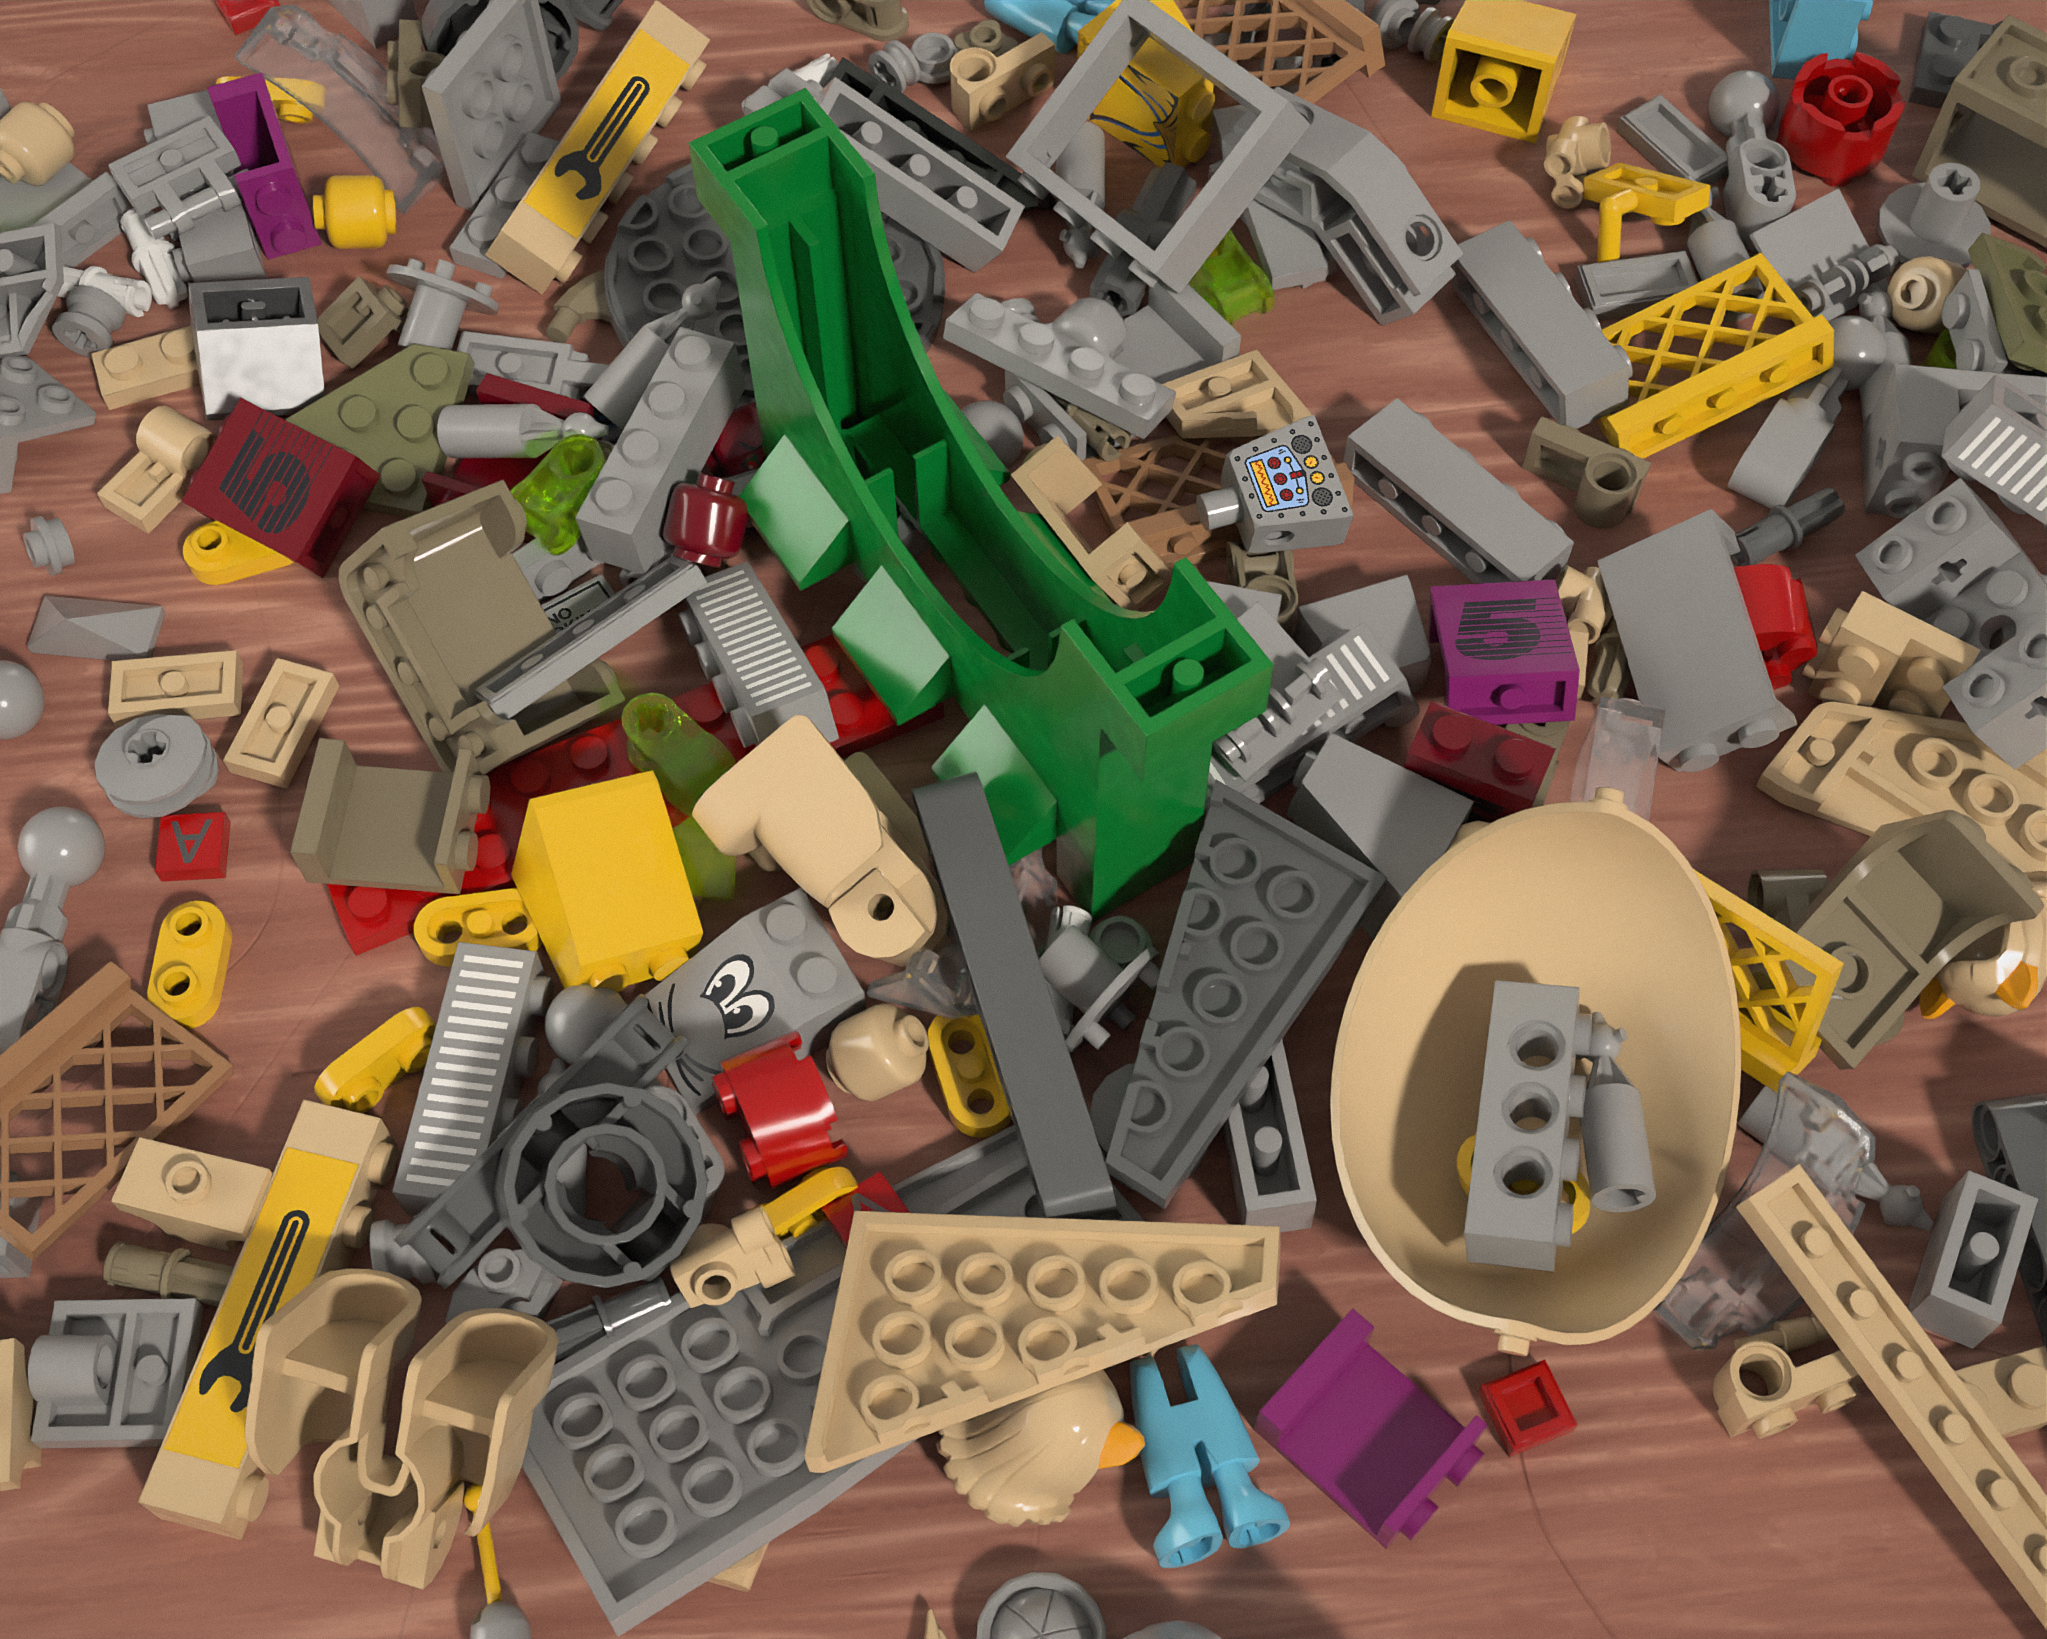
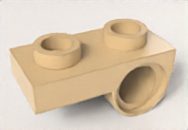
M1041 32L999 57L982 48H967L956 53L950 62L951 105L957 120L971 133L988 122L1001 118L1007 111L1031 97L1045 92L1048 87L1055 84V44Z
M169 406L156 407L144 417L139 425L136 435L139 452L97 495L106 509L149 534L182 501L189 489L192 474L203 464L218 437L210 430Z
M1752 1341L1737 1349L1719 1370L1713 1382V1395L1719 1407L1717 1413L1730 1438L1754 1429L1758 1439H1761L1795 1424L1798 1421L1794 1413L1817 1403L1821 1412L1827 1413L1855 1401L1862 1395L1857 1386L1863 1379L1841 1350L1795 1368L1789 1356L1778 1346L1765 1341ZM1739 1370H1750L1757 1373L1767 1385L1768 1396L1755 1395L1747 1390L1741 1382Z

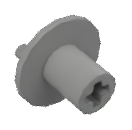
M1944 163L1933 168L1926 182L1905 185L1889 194L1877 214V232L1884 246L1890 245L1894 247L1898 253L1899 261L1903 263L1916 257L1933 256L1959 263L1965 269L1972 265L1968 249L1982 232L1991 235L1990 221L1983 208L1975 202L1980 191V180L1977 174L1962 164Z
M409 258L407 266L389 265L387 277L415 291L398 342V346L402 349L412 344L452 350L464 310L486 315H497L499 303L490 298L493 287L476 282L475 288L472 289L452 281L456 265L439 259L434 274L425 272L426 264Z
M1075 925L1067 928L1051 944L1039 959L1044 977L1084 1013L1066 1039L1067 1048L1071 1052L1077 1051L1087 1042L1099 1050L1111 1036L1103 1028L1110 1019L1123 1031L1131 1025L1137 1016L1124 1003L1142 982L1146 983L1152 990L1156 988L1161 971L1155 965L1161 955L1159 951L1150 946L1123 969Z

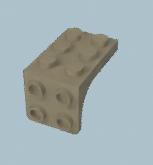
M1945 810L1881 825L1789 927L1793 932L1844 963L1816 1034L1817 1037L1822 1039L1819 1048L1840 1070L1854 1069L1934 976L1966 946L1984 934L2005 924L2035 919L2044 909V903L2032 890V883L2027 875L2017 867L2007 863L1986 841V834L1982 827L1972 818L1954 810ZM1785 960L1797 986L1814 985L1816 975L1792 960ZM1757 963L1751 970L1754 979L1763 989H1775L1763 963ZM1784 1004L1779 1005L1789 1015Z

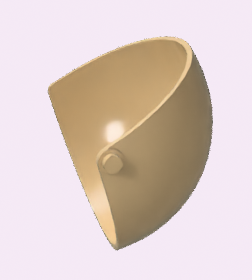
M1609 787L1596 788L1594 799H1590L1587 802L1552 803L1525 809L1498 819L1469 835L1432 864L1403 895L1369 947L1348 997L1336 1041L1330 1101L1332 1141L1345 1199L1362 1236L1388 1273L1409 1293L1439 1312L1475 1327L1493 1331V1334L1499 1336L1497 1350L1518 1356H1528L1529 1344L1537 1343V1341L1563 1345H1582L1612 1338L1628 1330L1646 1317L1668 1295L1682 1277L1709 1227L1725 1181L1736 1131L1741 1079L1740 1021L1732 966L1717 916L1701 881L1688 860L1674 843L1656 826L1629 811L1628 807L1623 804L1624 793L1622 791ZM1495 980L1579 987L1580 1014L1601 1012L1608 1025L1614 1029L1623 1028L1626 1031L1628 1039L1622 1042L1621 1051L1614 1060L1641 1095L1656 1199L1644 1208L1629 1212L1602 1211L1594 1207L1591 1202L1589 1217L1582 1228L1572 1234L1571 1246H1557L1554 1271L1467 1261L1464 1231L1469 1196L1464 1192L1459 1183L1457 1155L1462 1144L1477 1132ZM1532 1056L1523 1062L1529 1066L1542 1067L1550 1064L1553 1060L1544 1056ZM1576 1057L1574 1075L1586 1076L1587 1088L1593 1062L1587 1058L1580 1060ZM1526 1117L1519 1120L1515 1125L1526 1130H1536L1545 1126L1547 1122L1537 1117ZM1570 1117L1568 1138L1580 1139L1578 1170L1584 1175L1589 1184L1580 1118Z

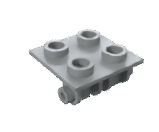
M1839 188L1749 235L1758 253H1762L1810 314L1814 318L1822 314L1827 321L1860 305L1858 303L1859 296L1862 293L1868 294L1872 283H1878L1883 291L1887 290L1889 284L1886 277L1893 273L1895 266L1899 262V256L1894 247L1880 244L1869 247Z
M1259 601L1237 618V620L1274 664L1266 712L1213 741L1215 749L1244 782L1344 698L1329 681L1332 676L1326 667L1317 658L1310 660Z

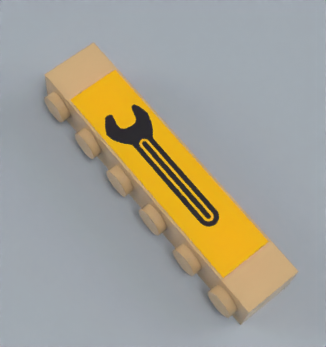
M656 0L515 208L485 256L541 295L554 278L564 284L582 258V255L574 250L575 246L581 238L590 244L608 218V215L600 210L603 203L608 199L616 204L634 178L625 171L631 161L641 166L657 143L658 138L650 133L656 122L663 128H666L683 102L675 96V93L680 86L690 91L707 66L706 63L699 59V56L710 39Z
M303 1100L138 1503L158 1518L242 1540L248 1522H254L261 1514L268 1496L269 1481L266 1478L267 1473L263 1472L251 1459L245 1439L247 1404L252 1380V1365L257 1335L262 1324L314 1279L328 1272L347 1269L355 1248L361 1249L365 1245L370 1235L371 1224L373 1223L372 1203L379 1185H386L390 1181L398 1157L396 1142L381 1118Z

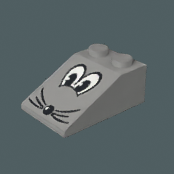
M802 888L742 917L644 995L649 1000L646 1008L674 1036L683 1034L690 1041L683 1051L666 1067V1070L694 1115L718 1103L711 1083L713 1082L712 1076L721 1073L720 1061L794 1030L799 1032L803 1043L801 1049L794 1051L797 1060H801L828 1046L831 1033L840 1022L867 1009L862 987Z

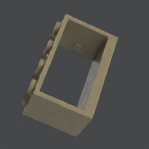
M2008 15L1954 79L1912 176L1922 182H1926L1933 168L1940 164L1950 162L1969 167L1977 174L1980 180V191L1975 202L1983 208L1986 216L2046 248L2047 33Z

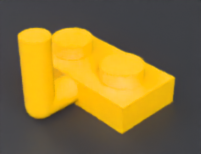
M1620 162L1584 177L1583 199L1600 203L1597 263L1620 260L1623 214L1635 212L1650 216L1651 222L1658 225H1677L1683 223L1685 217L1709 207L1710 185Z

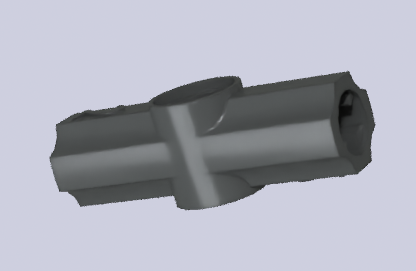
M1166 162L1162 167L1152 168L1132 208H1123L1116 221L1155 251L1190 206L1196 193V181L1188 176L1184 167ZM1124 250L1117 259L1108 253L1090 286L1089 298L1095 297L1107 301L1117 309L1122 317L1134 315L1149 285L1128 269L1134 258Z

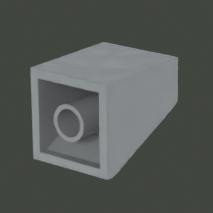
M1330 733L1319 754L1309 750L1302 759L1292 783L1298 789L1289 805L1287 816L1294 819L1293 824L1387 877L1384 892L1361 924L1362 928L1374 940L1385 920L1403 895L1432 864L1446 853L1460 826L1467 823L1474 801Z

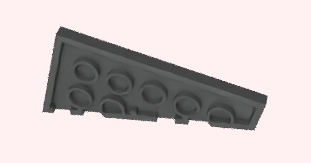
M1215 780L1210 798V806L1203 830L1200 832L1187 886L1182 894L1157 981L1156 993L1149 1018L1146 1019L1140 1040V1049L1130 1083L1127 1085L1105 1161L1110 1175L1164 1209L1384 892L1387 882L1386 876L1218 780Z

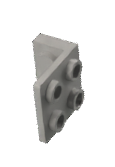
M7 356L0 360V494L12 491L19 442L95 424L96 411L27 356Z

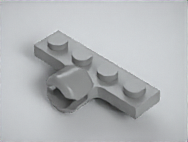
M975 293L946 319L943 339L1142 439H1145L1172 410L1176 391L1154 381L1145 374L1137 373L1114 361L1124 349L1120 344L1126 339L1127 329L1117 309L1105 300L1095 297L1078 299L1053 322L1042 324L1004 307L996 300Z

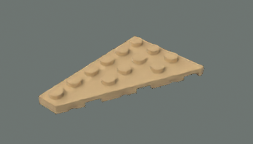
M854 1211L804 1454L809 1472L825 1473L1277 1305L1281 1249L1280 1226Z

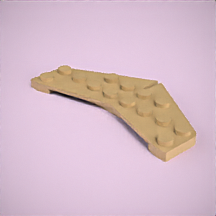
M1826 702L1817 706L1764 770L1756 784L1757 788L1784 805L1868 836H1872L1884 824L1945 810H1954L1976 821L1984 830L1986 841L2007 863L2017 867L2022 872L2047 871V749L2014 770L1981 741L1965 722L1928 716L1923 717L1916 714L1841 702Z

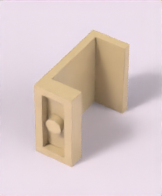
M1059 435L1049 443L1039 445L1029 452L1022 466L1011 474L1092 580L1120 607L1137 611L1171 583L1172 571L1128 522L1093 550L1066 516L1102 486V483Z

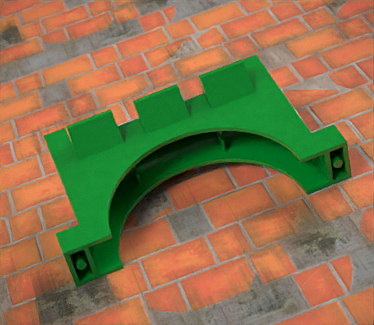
M806 88L688 142L698 200L730 240L761 439L766 457L764 463L739 495L747 504L748 518L800 591L852 563H855L868 583L831 628L832 635L897 726L950 697L955 699L970 722L932 765L931 771L937 781L973 771L977 772L1008 866L1057 839L1056 875L1080 908L1090 913L1093 922L1191 865L1195 858L1196 846L1202 831L1212 749L1215 748L1213 741L1266 712L1274 664L1187 557L1174 563L1171 584L1165 599L1157 610L1149 612L1128 610L1111 602L1042 515L1016 511L999 487L1010 480V472L949 394L943 390L922 345L891 258L879 206L875 172ZM896 502L899 504L901 515L914 524L931 547L932 556L938 562L945 565L963 589L966 601L979 610L997 634L999 645L1009 651L1010 655L1005 657L994 650L958 616L900 540Z

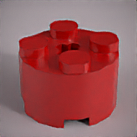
M1858 52L1854 53L1852 60H1827L1828 53H1822L1807 61L1797 74L1779 122L1778 136L1775 142L1786 149L1790 160L1799 168L1819 176L1829 186H1846L1851 182L1852 178L1863 176L1879 165L1886 154L1906 107V101H1903L1898 90L1901 82L1898 74L1884 62Z
M1755 564L1735 567V574L1773 690L1787 686L1792 682L1791 671L1800 668L1818 653V645L1801 577L1796 580L1792 579L1790 569L1785 565Z
M796 1030L720 1061L721 1073L712 1076L713 1082L711 1085L726 1121L738 1116L745 1132L746 1138L738 1141L739 1145L737 1148L752 1184L766 1179L771 1189L806 1175L815 1169L848 1157V1149L843 1139L832 1143L830 1141L827 1131L831 1130L830 1123L838 1119L811 1055L797 1060L794 1051L801 1049L803 1044L801 1036Z

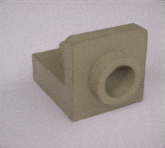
M358 276L317 318L319 334L338 359L354 369L392 329L400 334L402 333L407 318L406 313L409 311L410 306L389 285L385 284L379 289Z

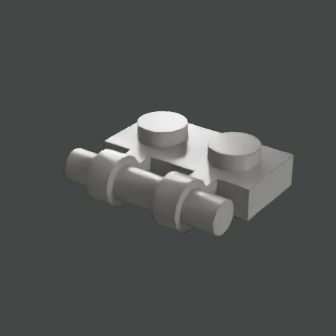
M210 115L108 164L115 181L139 216L158 206H161L163 209L144 219L155 240L174 231L181 235L195 228L194 221L220 208L227 212L241 205L240 198H242V194L236 182L235 174L228 178L225 173L241 166L235 149ZM246 168V169H244V170H242V171H240V172H238V173H236V174H239V173H242V172H246V171H249V170ZM205 183L209 186L182 201L178 197Z

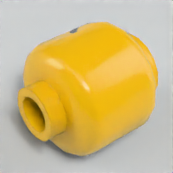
M331 176L325 183L324 195H313L315 229H327L328 239L335 248L377 249L386 244L388 234H397L394 189H385L383 181L378 176Z

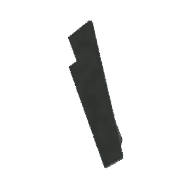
M843 57L823 86L824 88L834 77L838 78L1024 205L1023 211L1036 208L1047 210L1053 209L1055 206V199L1050 192L1042 201L1017 181L1021 175L1019 171L883 80H877Z

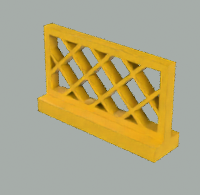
M1759 253L1602 329L1603 335L1612 346L1620 345L1625 350L1630 362L1651 365L1645 382L1629 380L1628 395L1639 397L1636 404L1613 415L1609 413L1594 421L1608 439L1609 445L1626 449L1635 456L1644 459L1833 368L1834 329L1822 314L1815 318L1810 314L1765 256ZM1755 277H1758L1766 287L1763 299L1732 295L1736 286ZM1695 306L1715 309L1710 325L1681 321L1680 319L1684 311ZM1726 310L1757 315L1751 331L1721 327ZM1767 317L1792 320L1796 327L1779 335L1761 333ZM1643 331L1663 334L1657 350L1628 346L1632 336ZM1680 336L1704 340L1698 357L1668 352L1673 337ZM1714 342L1745 346L1742 353L1725 361L1709 359ZM1662 367L1692 372L1690 378L1673 386L1656 384Z
M1694 870L1714 908L1732 966L1740 1021L1741 1070L1779 1094L1816 1057L1822 1039L1817 1037L1816 1034L1844 963ZM1732 922L1745 930L1754 947L1739 949L1726 923ZM1785 960H1792L1816 975L1814 985L1797 986ZM1763 963L1775 989L1760 990L1747 964ZM1784 1004L1791 1019L1770 1005Z

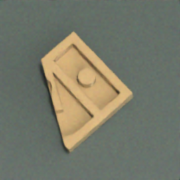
M1257 349L1162 384L1176 391L1172 410L1165 418L1182 439L1264 436L1300 419L1312 416V413Z

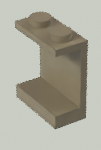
M319 738L290 853L306 882L460 894L465 871H472L477 861L478 839L474 828L477 814H485L489 805V777L482 775L474 753L470 749H459L454 773L358 766L345 740Z

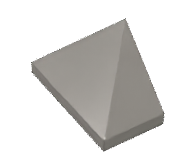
M44 596L27 647L31 653L113 661L151 658L166 613L162 606Z

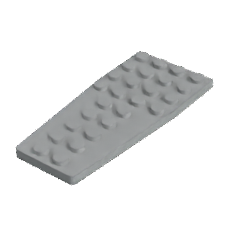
M1014 1125L891 1186L911 1213L1043 1218ZM1113 1184L1117 1210L1088 1218L1089 1220L1144 1221ZM825 1220L796 1238L791 1236L782 1241L792 1260L796 1273L795 1276L767 1289L760 1283L736 1292L730 1301L721 1305L702 1304L690 1308L683 1294L679 1292L670 1297L671 1304L663 1305L622 1325L613 1331V1337L608 1339L607 1335L554 1365L548 1391L534 1410L531 1433L522 1469L617 1637L809 1518L916 1440H911L825 1473L809 1472L804 1454L846 1255V1249Z

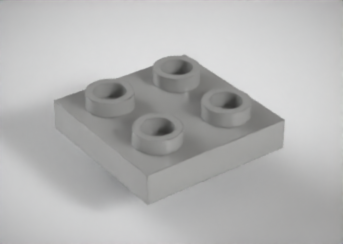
M196 1298L55 1301L49 1335H41L36 1339L29 1357L28 1384L31 1395L37 1401L31 1442L39 1448L161 1447L197 1359L204 1306Z

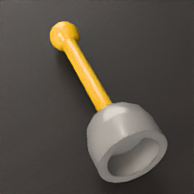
M475 1483L466 1489L463 1496L464 1504L468 1510L473 1512V1517L482 1491V1486ZM489 1521L481 1532L477 1534L488 1605L479 1611L473 1619L470 1639H532L530 1623L523 1610L515 1603L502 1600Z

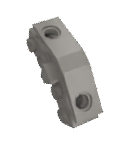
M1277 86L1274 91L1290 101L1311 125L1254 199L1315 230L1381 326L1414 315L1456 275L1451 265L1463 255V252L1406 170L1404 163L1371 132ZM1252 111L1247 112L1234 124V130L1222 139L1223 161L1258 116ZM1421 226L1427 229L1430 237L1425 236L1420 228Z

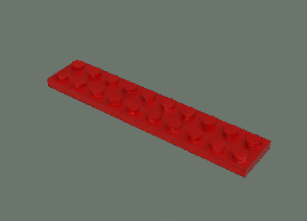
M833 635L800 647L825 687L839 739L830 742V744L842 759L855 752H860L944 718V704L941 702L897 726ZM710 682L515 759L487 774L490 781L489 805L485 814H477L474 828L478 839L477 861L472 871H465L460 894L327 884L349 945L357 956L414 933V923L417 915L427 904L436 899L517 888L511 873L529 799L653 770L659 782L673 828L694 819L692 816L694 806L703 793L756 748V745L743 746L734 726L731 713L724 711L714 684Z

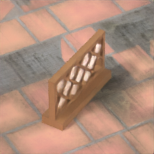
M1174 0L1179 9L1198 7L1196 19H1186L1196 35L1203 39L1204 34L1231 33L1229 45H1214L1213 47L1235 63H1237V60L1265 58L1263 71H1252L1249 73L1270 88L1273 86L1299 85V91L1294 95L1313 104L1359 70L1369 78L1385 66L1379 25L1346 0ZM1268 2L1272 5L1270 14L1244 15L1245 4ZM1235 5L1234 16L1207 18L1208 6ZM1302 28L1306 31V39L1277 41L1279 29ZM1269 30L1267 42L1240 44L1241 32ZM1337 54L1341 57L1331 67L1311 68L1313 55ZM1303 56L1302 68L1273 70L1275 58Z
M1179 434L1134 445L1128 447L1127 450L1124 448L1118 451L1122 455L1114 461L1107 462L1099 455L1082 460L1102 483V486L1092 494L1112 535L1126 524L1123 517L1130 507L1154 514L1128 523L1158 554L1171 571L1173 570L1174 563L1185 557L1192 564H1197L1225 556L1227 542L1238 541L1241 547L1244 546L1236 523L1206 531L1200 521L1197 504L1181 506L1178 503L1185 492L1199 495L1222 489V485L1195 477L1202 465L1223 470L1227 454L1214 451L1213 448L1216 444L1231 441L1244 445L1262 436L1182 439ZM1330 453L1352 509L1354 476L1346 462L1336 464ZM1173 456L1190 460L1183 473L1158 466L1162 459ZM1118 471L1135 475L1127 488L1105 482L1102 476ZM1148 480L1173 487L1165 500L1140 493Z
M112 961L108 962L0 1055V1236L32 1261L121 1180L139 1137L161 1142L233 1075V1065L131 989V976ZM133 1015L153 1030V1045L111 1047V1032L126 1018ZM161 1037H162L163 1039H165L167 1042H169L170 1044H169V1045H162V1043H161ZM103 1040V1048H94ZM192 1060L206 1070L207 1073L194 1085L163 1086L162 1061ZM154 1061L155 1087L112 1089V1063ZM104 1064V1090L61 1092V1076L73 1065ZM53 1084V1092L42 1093ZM164 1102H174L164 1112ZM156 1103V1120L145 1130L114 1132L113 1105ZM105 1106L106 1132L62 1135L61 1108ZM53 1109L54 1135L9 1138V1122L22 1110ZM126 1147L114 1158V1148ZM106 1148V1166L94 1177L62 1179V1151ZM54 1152V1179L10 1182V1154ZM75 1194L63 1205V1195ZM55 1196V1213L33 1234L10 1217V1198Z

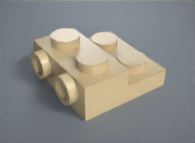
M1862 591L1849 613L1840 608L1836 609L1819 639L1817 655L1808 661L1802 674L1812 679L1806 693L1818 698L1823 703L1841 702L1871 707L1874 704L1885 710L1940 718L1951 700L1942 686L1970 668L1981 650Z

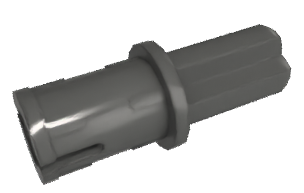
M1827 487L1788 508L1783 505H1777L1770 509L1769 516L1735 532L1740 552L1731 555V558L1737 566L1755 565L1778 551L1784 549L1795 550L1801 547L1803 537L1842 516L1845 512V505L1839 498L1837 491Z
M659 1276L654 1278V1281L601 1300L599 1294L592 1297L593 1304L547 1321L546 1323L555 1330L559 1339L555 1364L607 1335L608 1339L613 1337V1331L622 1325L663 1305L671 1304L672 1302L662 1277Z

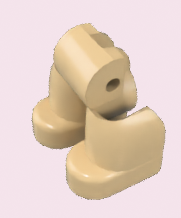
M803 715L791 717L721 776L703 793L695 804L692 816L722 854L738 856L749 853L763 870L780 871L784 869L805 892L829 909L832 921L841 939L855 952L901 967L921 965L937 956L950 941L945 934L949 917L938 882L929 869L930 856L917 815L871 757L863 752H855L843 761L808 717Z
M343 1269L328 1272L314 1279L268 1318L258 1332L245 1426L248 1453L263 1472L278 1477L302 1446L316 1442H333L321 1454L313 1474L314 1496L321 1509L314 1556L345 1566H349L356 1559L380 1566L383 1578L423 1590L433 1581L451 1548L463 1506L464 1480L482 1486L473 1521L464 1532L466 1535L474 1537L480 1533L510 1496L524 1461L535 1407L546 1395L552 1380L559 1339L555 1330L542 1319L525 1312L510 1309L480 1308L463 1312L451 1319L413 1357L409 1365L395 1454L399 1457L397 1458L384 1454L387 1420L397 1365L409 1354L416 1339L422 1302L419 1290L406 1279L388 1272L372 1269Z

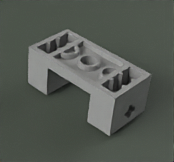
M1895 364L1861 435L1864 513L1906 518L1937 495L1950 471L1946 460L1941 457L1945 428L1995 374L2045 407H2047V377Z
M1959 478L1858 552L1855 557L1881 596L1890 605L1981 650L1970 668L1942 687L1971 731L2015 770L2047 749V582L2001 519ZM2006 625H2016V634L2013 638L1995 650L1989 649L1990 639L1999 628Z

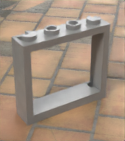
M1122 0L1006 157L1023 170L1017 181L1042 201L1049 192L1059 199L1053 209L1080 230L1086 221L1095 227L1096 230L1090 239L1111 256L1117 259L1124 250L1134 258L1128 269L1153 288L1160 279L1180 294L1311 124L1290 101L1149 0ZM1149 37L1258 116L1155 251L1050 170L1051 166Z

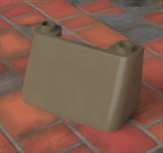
M504 480L381 528L349 556L339 568L338 579L340 588L349 608L443 772L454 773L459 749H470L474 753L482 775H487L600 716L626 700L618 686L617 677L613 669L599 658L508 720L497 716L485 701L479 703L473 695L476 688L557 634L512 554L524 541L527 520L524 509L513 498Z

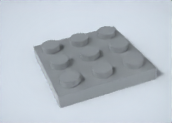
M490 0L487 8L473 25L460 35L454 48L438 67L430 71L425 83L421 86L456 205L471 212L475 211L528 132L538 134L562 104L538 0Z

